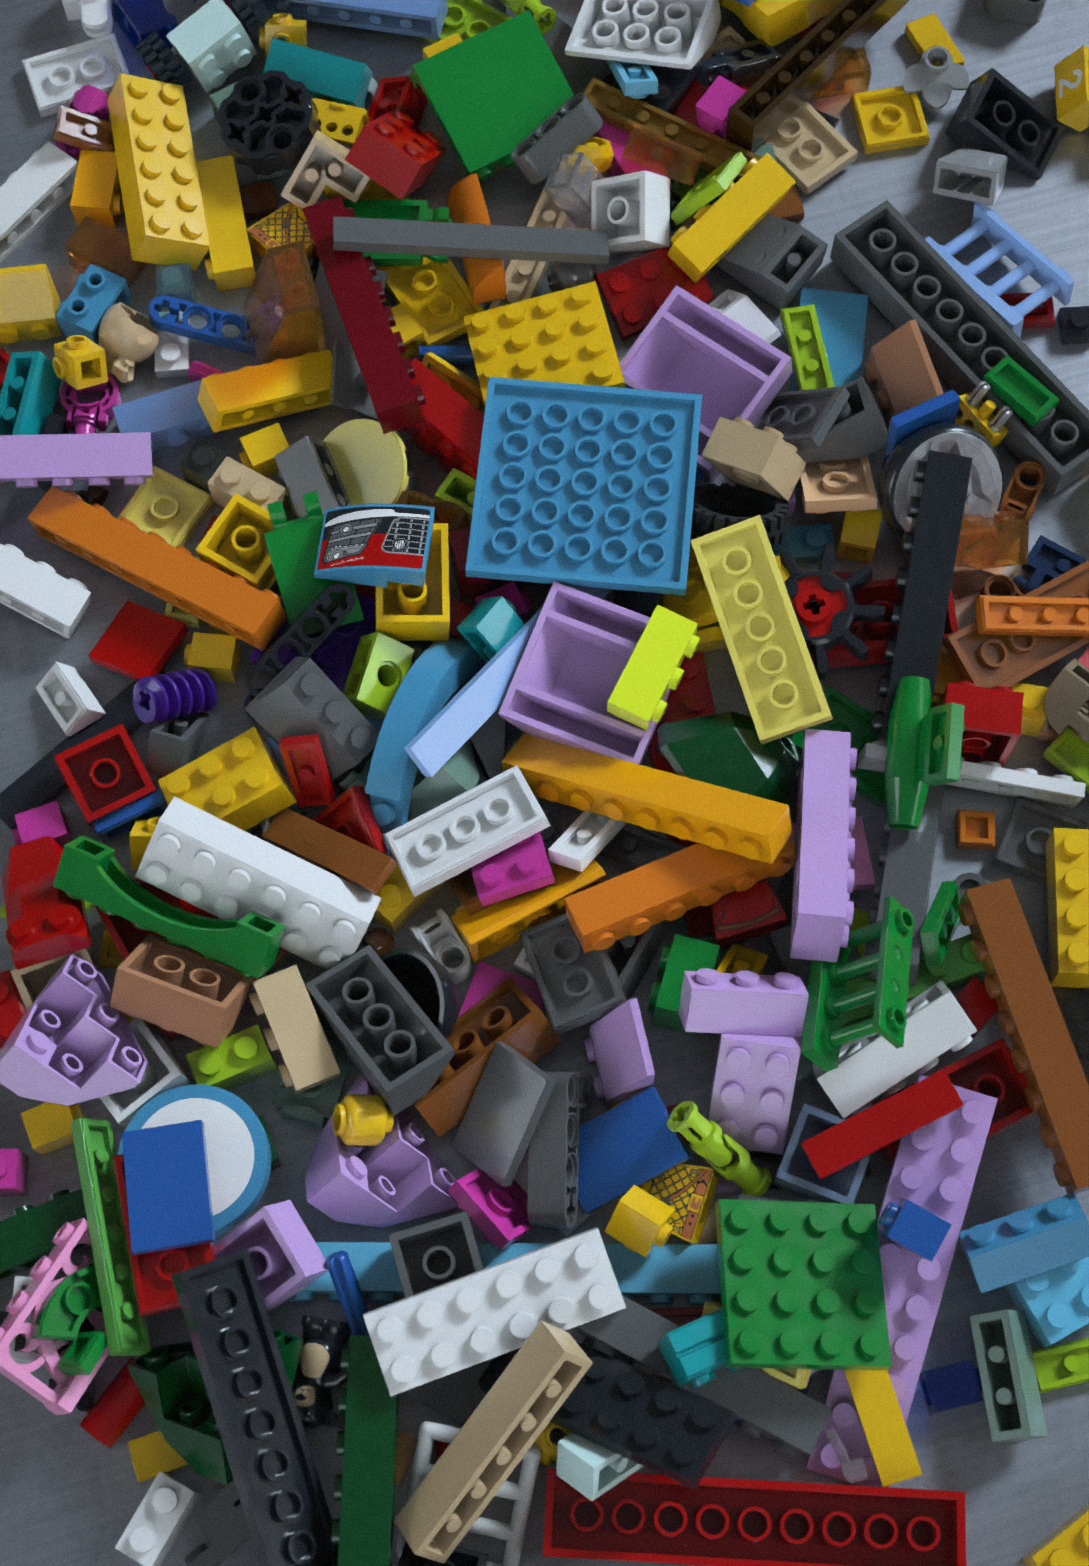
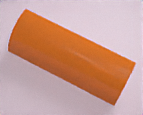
M477 173L459 180L451 188L447 197L449 217L452 218L453 223L491 225ZM461 257L474 305L507 298L502 259Z

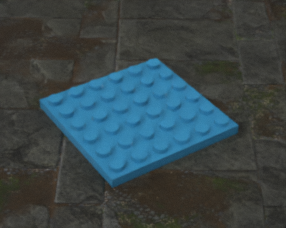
M489 377L466 561V577L553 584V581L569 586L686 595L702 394Z

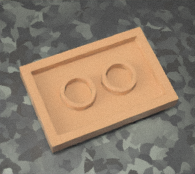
M867 454L857 459L806 463L798 480L805 513L825 514L838 511L861 512L863 510L877 509V493Z

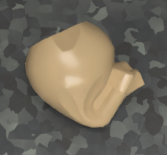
M121 302L112 305L105 312L98 330L99 346L105 349L107 373L116 376L122 383L132 382L135 363L149 358L159 343V333L152 326L149 319Z

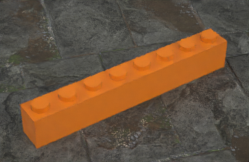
M51 486L27 517L38 536L261 651L265 650L287 619V615L281 605L282 601L274 592L268 589L260 591L254 588L241 575L234 574V576L225 573L213 561L205 560L203 562L195 558L185 547L178 545L175 548L167 544L157 533L149 531L147 534L139 530L129 519L121 517L119 520L111 516L110 512L97 503H94L92 506L85 503L78 494L67 489L64 492Z

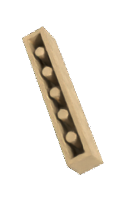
M540 1321L393 1520L415 1555L443 1564L446 1562L593 1364L570 1333Z

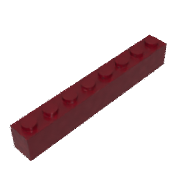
M341 195L302 208L383 434L424 421L420 406L426 405V401L420 384L412 385L411 379L416 378L410 358L403 359L401 353L406 352L400 332H392L391 327L396 326V322L390 306H382L381 302L387 301L380 280L373 282L372 277L377 276L371 256L364 257L363 252L333 250V216L356 217L353 208H345Z

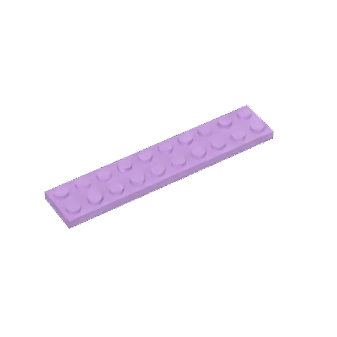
M918 1075L916 1083L928 1077L924 1075ZM956 1085L953 1086L960 1096L964 1107L900 1139L876 1220L892 1363L888 1373L905 1424L998 1100L997 1098ZM899 1198L908 1199L952 1224L932 1262L921 1258L880 1234L883 1225L879 1224L878 1221L889 1201L896 1203ZM833 1370L824 1405L831 1408V1412L811 1455L808 1456L806 1468L858 1486L883 1487L844 1371Z

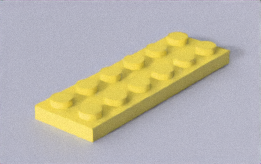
M757 515L690 540L761 744L832 720L829 706L761 516Z

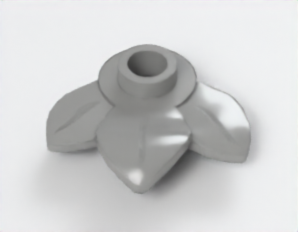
M933 46L925 51L921 56L920 62L908 68L903 80L905 93L922 92V97L926 104L934 109H940L948 103L952 89L963 91L969 87L967 70L953 62L950 52L942 46ZM937 62L941 66H933L932 63Z

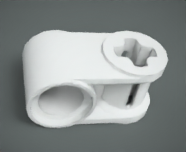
M443 909L436 910L434 917L418 927L415 925L409 927V931L420 950L442 964L455 984L464 982L469 977L472 971V964L468 949ZM452 956H458L463 959L462 964L456 968H448L444 963Z

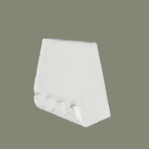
M584 0L565 47V55L691 70L713 44L721 22L719 0Z

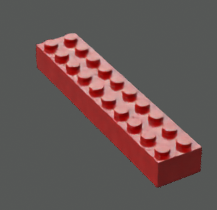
M547 1468L543 1557L695 1566H966L965 1492L715 1477H703L694 1490L662 1474L633 1473L591 1501L556 1475L557 1468Z

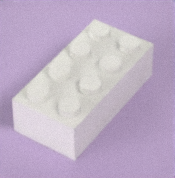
M942 980L907 1002V1025L905 1027L904 1047L897 1049L879 1033L842 1045L839 1052L838 1068L824 1072L816 1064L812 1065L816 1079L843 1119L850 1114L854 1116L873 1105L871 1100L883 1092L887 1096L895 1093L906 1084L904 1079L915 1071L922 1074L938 1064L939 1059L937 1057L947 1050L958 1051L973 1040L971 1035L977 1029Z

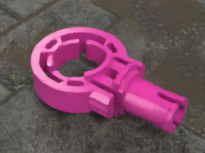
M107 373L108 382L76 390L66 382L63 384L60 391V401L66 414L65 426L68 430L74 431V434L99 433V426L101 431L107 430L108 421L115 417L112 407L122 403L118 385L110 374ZM108 388H110L113 391L112 396L110 395ZM88 390L103 391L105 397L100 402L97 400L93 403L83 404L77 402L78 395L76 391L80 394Z

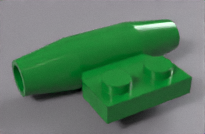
M906 676L899 679L888 722L884 788L888 827L893 829H919L929 785L938 786L959 781L962 768L961 749L962 735L965 729V705L951 702L932 708L930 680L923 677Z

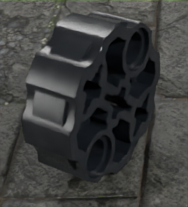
M268 70L262 75H248L234 85L230 96L221 102L218 112V118L222 125L220 135L238 164H244L252 168L255 174L271 176L276 171L284 169L291 171L296 168L317 130L321 132L317 117L319 111L306 86L301 81L290 79L283 71Z

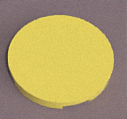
M371 419L350 420L333 429L323 441L326 442L351 505L399 504L407 489L409 476H407V458L405 454L407 449L395 431L383 434L380 423Z

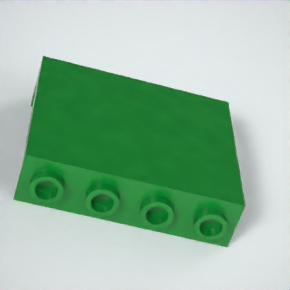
M530 10L414 64L409 76L415 89L421 87L466 172L464 177L477 173L479 182L494 174L493 170L502 165L505 168L516 165L511 158L513 149L561 105L574 96Z

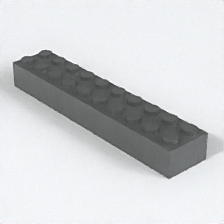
M888 200L835 234L830 256L832 261L863 294L869 295V300L896 329L908 321L916 319L935 371L959 396L972 392L979 382L982 381L983 376L1008 355L1060 399L1058 405L1033 427L990 389L982 398L983 403L986 400H992L997 407L992 412L995 416L1004 406L1012 410L1013 414L1004 424L1009 432L1002 442L1022 463L1033 461L1042 465L1046 471L1044 487L1053 496L1089 470V410Z

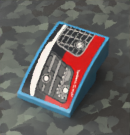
M358 504L326 509L314 578L385 588L388 586V581L424 586L435 507L406 504Z

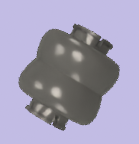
M553 262L551 265V275H547L548 283L552 282L549 285L551 292L595 281L594 278L598 274V272L594 273L597 270L596 265Z

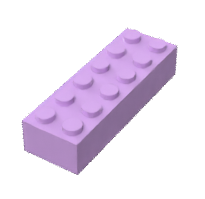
M805 729L797 782L790 958L837 962L840 947L847 948L849 925H852L854 902L850 901V893L853 892L855 871L850 869V861L853 862L855 838H851V831L848 830L854 831L856 808L852 807V801L849 800H855L857 782L856 778L853 777V773L850 772V770L855 771L857 762V748H850L851 732Z

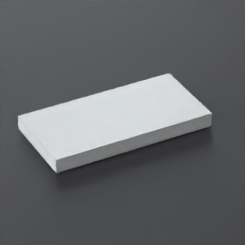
M518 765L391 830L383 836L412 894L416 897L544 830L550 824Z

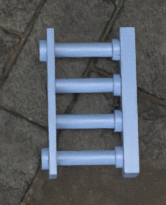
M976 202L974 204L971 226L944 246L939 245L930 236L925 239L1019 338L1021 337L1023 317L1051 296H1054L1064 306L1070 303L1075 282L1066 270L1060 269L1004 222L995 210L989 209L982 203ZM981 235L994 245V247L967 266L962 265L953 257V255ZM1004 255L1018 265L991 286L985 285L976 277ZM1028 275L1042 286L1015 307L1009 306L999 297Z

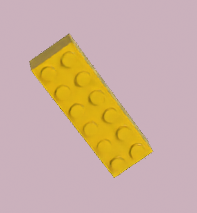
M120 73L107 102L132 260L196 270L210 247L183 86Z

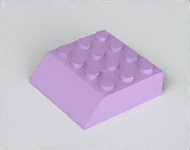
M677 285L619 363L626 388L702 394L697 466L701 469L703 478L711 483L714 482L720 472L701 455L719 417L732 421L735 417H740L755 425L793 373L790 356Z
M553 581L498 715L528 735L641 765L658 723L652 721L646 731L607 712V702L650 617ZM670 688L668 689L665 697L663 698V701L667 702V699L671 692Z

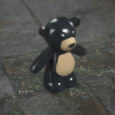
M302 1315L303 1347L294 1378L299 1384L292 1393L304 1428L316 1429L323 1425L334 1427L338 1415L333 1411L330 1390L347 1383L348 1371H341V1367L336 1368L340 1362L342 1346H346L351 1331L348 1323Z

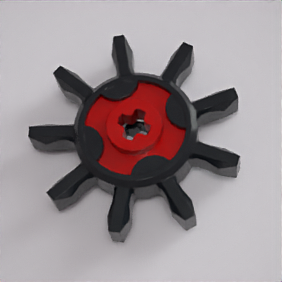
M826 543L820 554L818 570L800 571L795 558L786 548L779 551L781 568L788 577L784 583L809 653L814 655V667L819 680H826L829 662L826 651L835 648L839 644L844 646L854 657L864 662L868 658L869 649L862 640L851 633L854 621L884 622L885 606L855 604L853 593L866 586L872 580V568L867 565L857 570L849 578L842 580L837 575L831 573L835 562L834 544ZM811 608H816L819 614H812Z

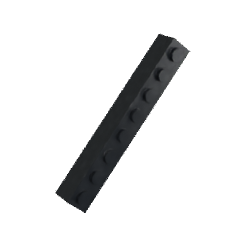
M929 450L922 460L916 461L913 482H918L916 496L911 495L907 508V517L912 518L910 532H904L901 543V553H906L904 567L898 568L895 579V588L900 589L898 603H892L889 614V624L894 625L892 639H886L883 650V660L888 661L886 675H880L877 685V696L882 697L880 711H874L870 731L876 733L875 741L887 742L888 722L900 678L917 676L930 680L931 698L933 699L973 459L971 457Z

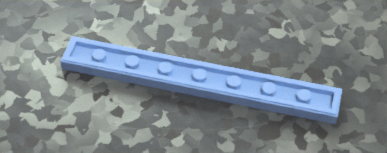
M566 585L600 599H603L612 590ZM543 606L404 748L425 777H433L502 705Z

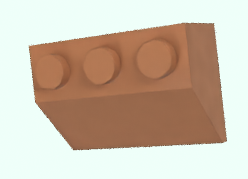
M916 319L908 321L871 347L868 362L864 364L865 376L869 383L873 382L876 390L875 399L881 411L885 414L887 420L886 428L889 432L892 416L943 394V390Z
M150 933L117 968L110 1008L124 1012L129 1017L140 1018L158 1025L164 1030L174 1031L190 1037L201 1044L218 1048L233 1029L255 977L243 976L234 967L220 961L207 960L200 952L194 949L174 945L167 939Z

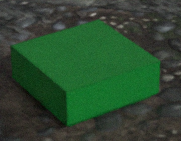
M102 1331L79 1332L77 1340L69 1344L58 1362L57 1368L66 1375H90L108 1345L107 1336Z

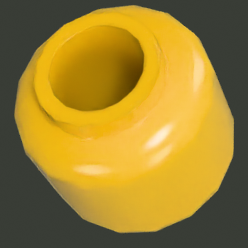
M349 1094L343 1098L341 1104H336L334 1107L333 1131L335 1135H340L345 1145L377 1146L383 1141L385 1134L390 1133L393 1128V1114L387 1109L385 1101L380 1095Z

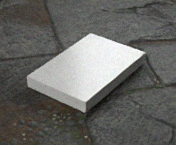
M115 33L22 60L41 118L56 114L61 105L68 107L74 93L80 90L83 85L94 86L109 96L119 74L130 75Z

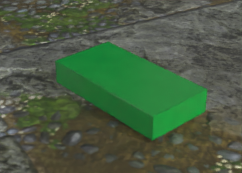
M1008 355L985 374L982 381L988 383L987 385H990V390L1033 427L1058 405L1060 400Z

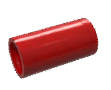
M132 1356L79 1424L86 1432L110 1449H112L146 1404L129 1372L128 1364L136 1360Z

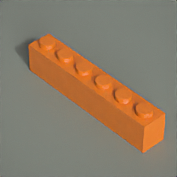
M789 837L774 862L770 864L697 843L564 898L566 916L584 953L592 950H604L623 937L640 935L659 922L676 920L683 916L686 911L695 907L712 905L722 896L731 892H742L748 890L762 879L770 876L779 877L785 874L791 867H794L795 846Z

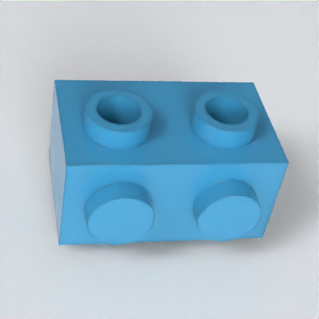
M90 263L85 273L80 274L76 279L74 289L67 300L62 301L58 307L56 318L63 335L67 337L83 335L99 345L98 330L105 312L112 305L119 302L128 305L132 299L126 279Z

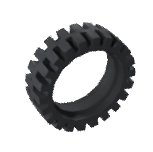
M714 483L708 484L707 487L703 485L697 486V489L694 490L690 539H696L760 515L771 547L774 549L785 540L789 506L785 500L750 488H744L739 484L730 486L729 483H721V486H717Z

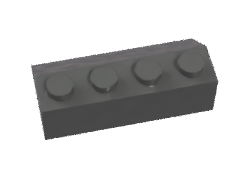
M370 945L305 984L318 1018L377 1095H380L385 1101L387 1108L393 1116L426 1096L455 1054L452 1046Z

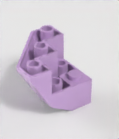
M71 953L23 1015L1 1048L0 1083L18 1096L69 1106L133 1089L140 1083L148 1060L123 1012L110 1008L112 991L104 976L90 962L81 960Z
M362 1074L359 1075L346 1094L377 1095ZM406 1109L393 1116L392 1131L386 1133L383 1141L377 1146L345 1145L340 1135L334 1134L332 1115L318 1135L304 1175L307 1202L335 1222L378 1228L454 1209L457 1206L456 1200L447 1190L456 1180L426 1140L422 1130L415 1124Z

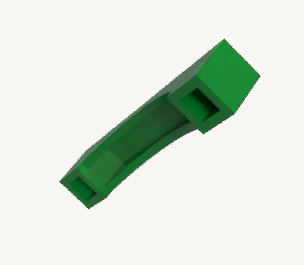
M84 835L64 845L53 886L65 891L68 897L75 900H85L98 906L103 913L121 916L132 921L133 925L141 930L154 931L163 935L174 945L187 946L200 952L207 960L223 962L234 967L243 976L259 979L273 967L286 929L285 925L254 911L249 912L241 919L210 918L184 911L164 902L140 886L114 858L115 849Z

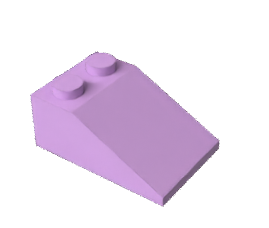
M637 998L629 999L589 1027V1039L583 1040L588 1063L595 1061L598 1076L592 1077L596 1100H604L606 1109H610L611 1104L627 1101L654 1084L655 1071Z
M291 1200L264 1206L213 1246L215 1259L246 1248L248 1249L267 1313L305 1289L328 1271L325 1257Z

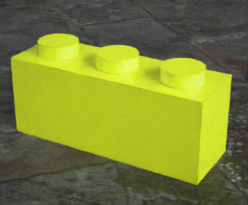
M657 604L607 702V712L646 731L652 721L659 723L668 704L663 701V698L669 688L675 691L684 673V670L679 668L684 657L692 658L699 644L700 638L695 636L698 623Z

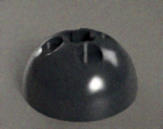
M396 948L381 955V960L444 1038L448 1040L455 1028L459 1011L457 989L448 971L430 955L414 949Z

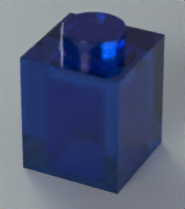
M971 1360L920 1373L919 1381L929 1415L983 1401L979 1368H973Z

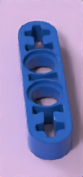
M168 295L156 296L149 304V321L158 330L262 358L273 356L279 348L280 333L270 323ZM163 308L169 309V314L166 315V318L159 317V312ZM180 311L184 312L182 324L177 323ZM194 315H200L206 319L207 325L204 328L195 329L189 325L188 320ZM232 324L237 326L241 333L235 338H228L222 333L221 329L225 325ZM247 330H251L249 342L245 341ZM262 335L269 336L266 346L260 344Z

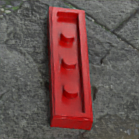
M945 1069L801 1142L819 1179L822 1180L964 1107V1104Z

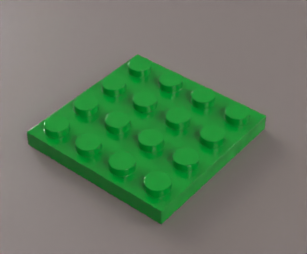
M719 1199L715 1203L726 1367L886 1371L892 1367L875 1204Z

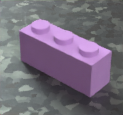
M702 968L697 971H684L678 1015L685 1032L801 1037L809 994L801 978L787 972H778L775 975H758L748 970H740L736 973H719L713 969Z

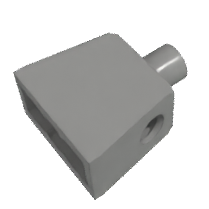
M961 148L936 162L933 193L993 206L1003 189L1007 156L970 148Z

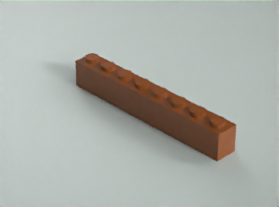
M1010 878L967 889L959 901L958 914L962 924L965 927L969 926L973 937L971 949L974 958L978 963L982 962L987 975L984 977L986 991L991 999H996L1000 1013H998L997 1017L1000 1029L1005 1036L1009 1035L1014 1050H1011V1057L1014 1067L1018 1073L1023 1072L1028 1087L1025 1088V1096L1031 1110H1037L1042 1125L1039 1126V1134L1045 1148H1051L1056 1163L1053 1164V1172L1056 1181L1060 1187H1065L1067 1194L1089 1190V1085Z

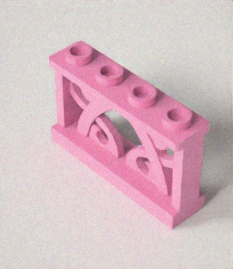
M84 1218L71 1223L66 1222L59 1228L52 1239V1242L56 1245L48 1257L42 1256L33 1266L29 1274L33 1279L25 1291L19 1290L10 1300L6 1307V1311L9 1314L0 1326V1373L42 1402L44 1407L55 1415L71 1414L109 1354V1347L107 1345L90 1375H66L57 1368L58 1362L66 1349L60 1355L57 1350L68 1342L32 1339L36 1317L43 1302L52 1289L64 1279L60 1278L52 1281L59 1269L67 1277L71 1273L89 1266V1260L85 1254H82V1261L78 1266L70 1261L71 1252L76 1245L87 1244L92 1248L88 1223ZM96 1309L91 1311L87 1319L94 1327L93 1331H102L106 1335L103 1313L98 1312ZM32 1311V1324L24 1323ZM18 1334L24 1335L27 1341L26 1346L19 1350V1352L26 1353L36 1348L38 1349L39 1356L28 1364H18L10 1356L9 1345ZM44 1364L53 1380L57 1383L54 1391L31 1375L30 1372Z

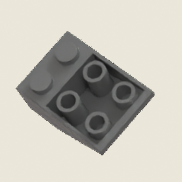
M767 214L715 265L781 311V309H785L801 290V287H804L822 265L828 244L799 224Z

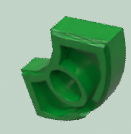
M95 1264L71 1273L52 1289L38 1312L32 1339L64 1342L77 1340L82 1322L91 1311L101 1306Z

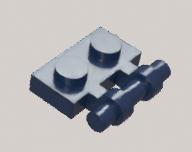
M1040 535L1021 567L1033 574L1030 580H1027L1017 574L1013 582L1021 593L1025 595L1040 587L1043 580L1049 582L1088 560Z

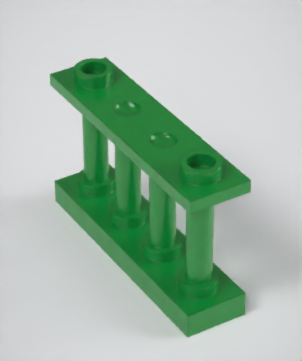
M891 895L884 898L882 920L849 932L847 948L840 947L837 962L811 960L808 983L809 997L804 1020L801 1053L824 1072L838 1068L841 1045L879 1033L895 1048L904 1047L914 916ZM880 938L879 952L849 962L851 948ZM878 969L877 983L875 985L845 995L846 984L849 979ZM875 1002L873 1018L842 1028L844 1012Z

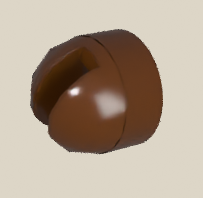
M378 927L370 930L362 938L361 942L365 947L370 945L380 957L393 949L394 936L391 933H387V929Z

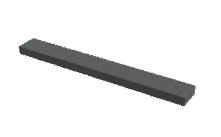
M333 216V250L607 265L610 256L607 231Z

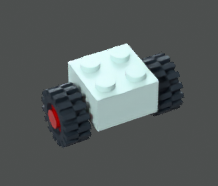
M210 0L166 35L173 46L171 50L155 31L136 45L134 49L157 81L181 85L183 88L188 85L192 79L179 61L181 60L204 91L208 93L213 88L220 87L227 77L238 68H243L250 63L252 57L257 52L246 31L251 35L270 20L271 16L261 0Z

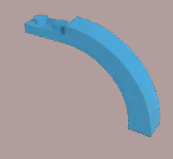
M449 637V641H437L426 649L406 674L390 704L375 745L365 793L371 795L369 803L382 836L408 821L412 790L418 767L404 748L442 710L452 694L477 674L480 656L466 640ZM384 838V841H385V843H386L387 849H388V851H389L386 855L392 857V858L395 860V858H394V856H393V854H392V852H391V850H390V848H389V846H388V844H387V842H386V840H385V838Z

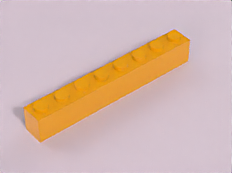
M523 733L501 761L504 772L518 765L536 797L571 806L581 811H589L606 816L613 820L641 826L647 830H655L676 836L679 839L704 844L714 849L742 855L749 859L772 864L792 834L789 805Z

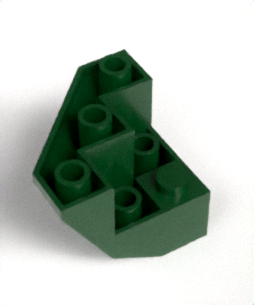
M727 711L662 724L657 728L658 750L662 757L670 763L677 775L783 804L788 799L800 766L796 746L787 736L761 744L751 716Z
M273 1329L292 1390L303 1346L302 1338L285 1333L280 1329ZM186 1341L152 1347L150 1352L129 1363V1372L165 1441L198 1474L225 1485L234 1481L192 1342Z

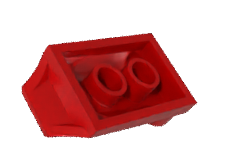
M44 836L12 846L9 850L6 868L2 877L8 925L5 938L11 948L12 961L17 970L92 947L84 900L72 899L65 894V891L53 886L63 848L50 836Z

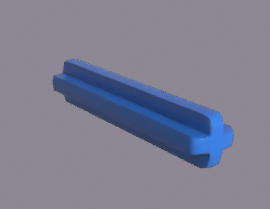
M346 1251L332 1253L327 1256L326 1265L352 1335H369L363 1318V1314L369 1312L348 1253Z

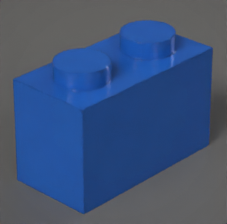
M899 1198L896 1203L889 1201L878 1221L879 1224L883 1225L880 1232L881 1235L931 1262L952 1225L904 1198Z

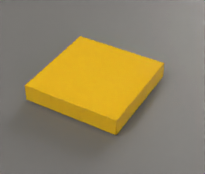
M903 86L851 94L850 103L864 154L929 144L930 135L918 93L907 94L904 92Z

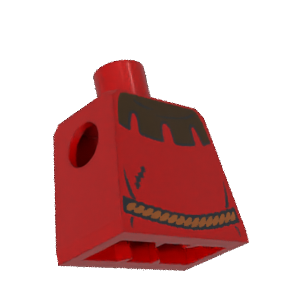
M766 879L756 882L748 890L742 892L734 891L724 895L716 903L708 906L713 944L720 945V948L767 935L774 930L785 927L787 920L785 912Z

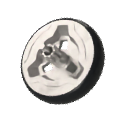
M934 423L921 427L907 435L891 452L880 477L879 505L889 530L902 542L904 532H910L912 518L907 517V508L911 495L916 496L918 482H913L916 461L922 460L929 450L973 458L957 549L959 551L977 541L989 529L996 518L1004 494V472L996 450L982 434L958 423Z

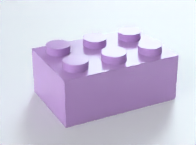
M720 1033L707 1120L715 1121L721 1127L722 1134L729 1135L745 1149L783 1155L801 1053V1037Z

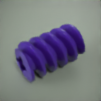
M195 667L189 670L140 678L134 686L132 702L138 718L144 723L150 724L154 720L160 722L166 718L185 717L190 713L209 712L216 706L217 691L214 681L208 672L202 668Z

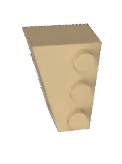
M295 964L253 981L254 993L249 994V998L256 1016L261 1014L264 1016L268 1029L263 1030L271 1052L278 1050L283 1064L277 1067L285 1087L293 1086L296 1094L339 1077V1067L297 965Z

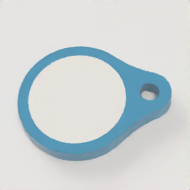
M210 1085L179 1086L167 1090L148 1101L137 1111L124 1132L196 1120L204 1122L216 1239L245 1219L263 1196L271 1171L270 1144L266 1131L257 1115L238 1096L227 1090ZM122 1138L118 1149V1155L123 1154Z

